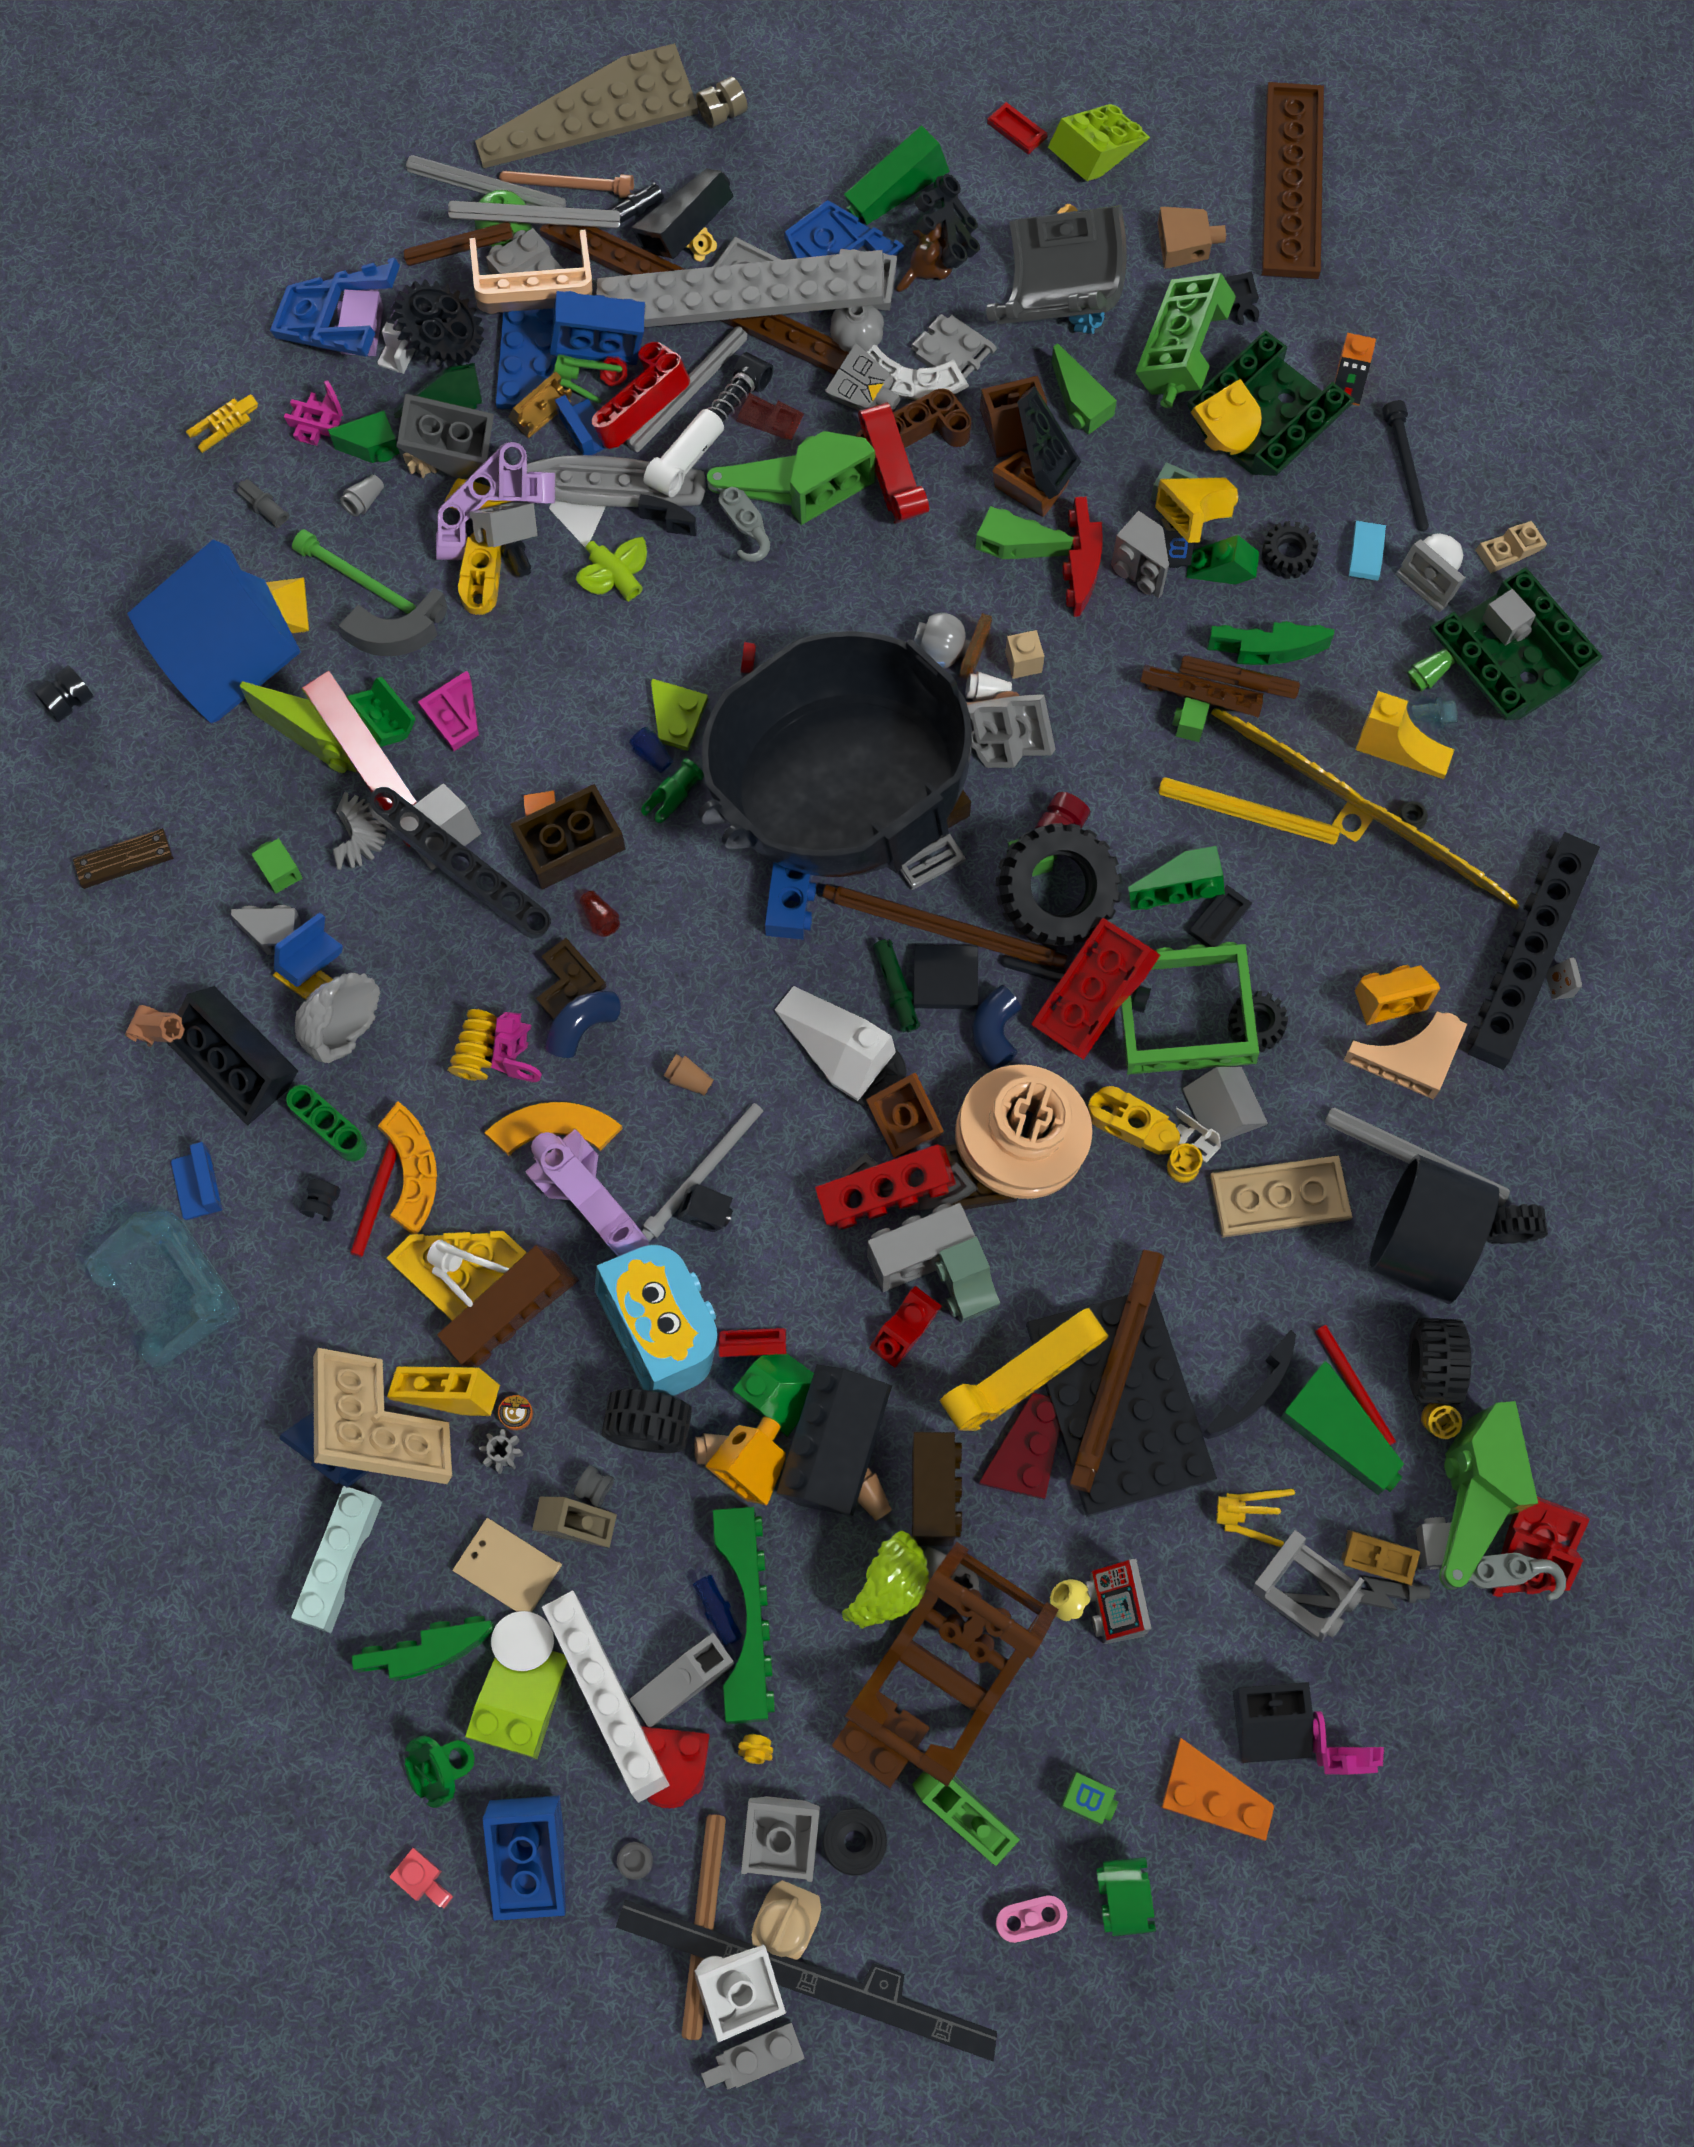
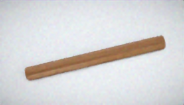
M714 1814L706 1817L694 1924L710 1930H714L726 1823L724 1816ZM692 1954L689 1965L682 2038L699 2040L702 2037L705 2008L696 1983L694 1970L697 1969L704 1959Z

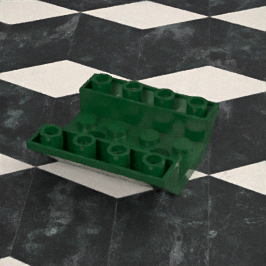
M1266 330L1190 399L1187 406L1192 411L1200 403L1241 379L1260 407L1261 426L1256 438L1246 450L1234 455H1230V452H1223L1252 475L1277 476L1348 409L1355 399L1333 382L1323 391L1284 361L1287 346ZM1289 394L1293 397L1294 401L1292 403H1283L1279 400L1278 396ZM1198 424L1203 436L1207 438L1208 436Z
M1526 567L1502 581L1497 593L1460 617L1453 612L1429 628L1431 633L1450 653L1504 720H1519L1572 687L1603 657ZM1513 589L1536 616L1530 626L1532 628L1531 632L1521 641L1515 639L1505 646L1498 637L1489 639L1484 636L1482 630L1488 626L1482 621V618L1491 602ZM1530 672L1536 677V682L1527 684L1522 681L1520 674Z

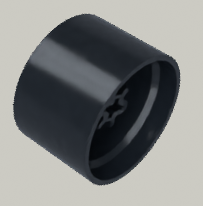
M1419 1154L1415 1155L1403 1172L1384 1212L1371 1249L1368 1271L1446 1304L1453 1303L1467 1284L1489 1236L1499 1202V1187Z

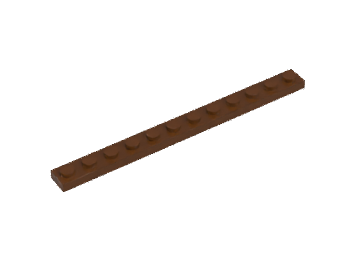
M543 224L540 228L542 237L582 255L580 230H585L589 259L624 276L685 270L597 227ZM782 314L720 320L732 327L739 326L747 334L834 375L849 354V352L843 351L831 337Z

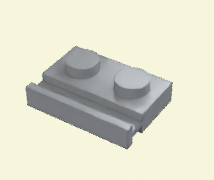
M1421 539L1413 544L1402 562L1401 568L1396 572V575L1439 612L1448 606V602L1454 597L1466 578Z

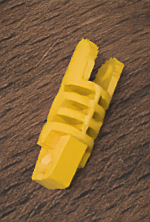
M251 394L239 402L234 398L188 429L186 433L190 438H193L207 428L211 430L213 435L204 439L198 446L199 450L203 453L249 422L251 419L248 414L258 408V402Z

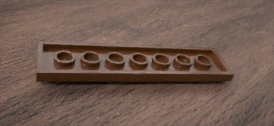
M1268 82L1262 276L1319 279L1321 273L1324 85Z

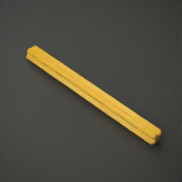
M1163 778L1159 787V794L1162 796L1332 845L1336 844L1339 838L1340 828L1337 826L1170 778Z

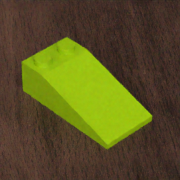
M241 682L240 688L255 716L328 764L334 771L345 773L347 770L357 772L308 699Z

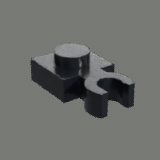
M1252 271L1224 277L1236 296L1232 309L1238 308L1236 315L1237 323L1239 325L1244 324V314H1250L1253 317V321L1258 322L1259 310L1253 304L1258 302L1259 296Z

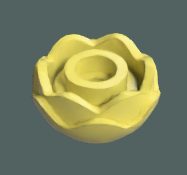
M1068 1579L1054 1587L1050 1595V1604L1059 1609L1056 1614L1057 1618L1063 1621H1070L1082 1616L1085 1606L1090 1602L1087 1592L1088 1588L1084 1583Z

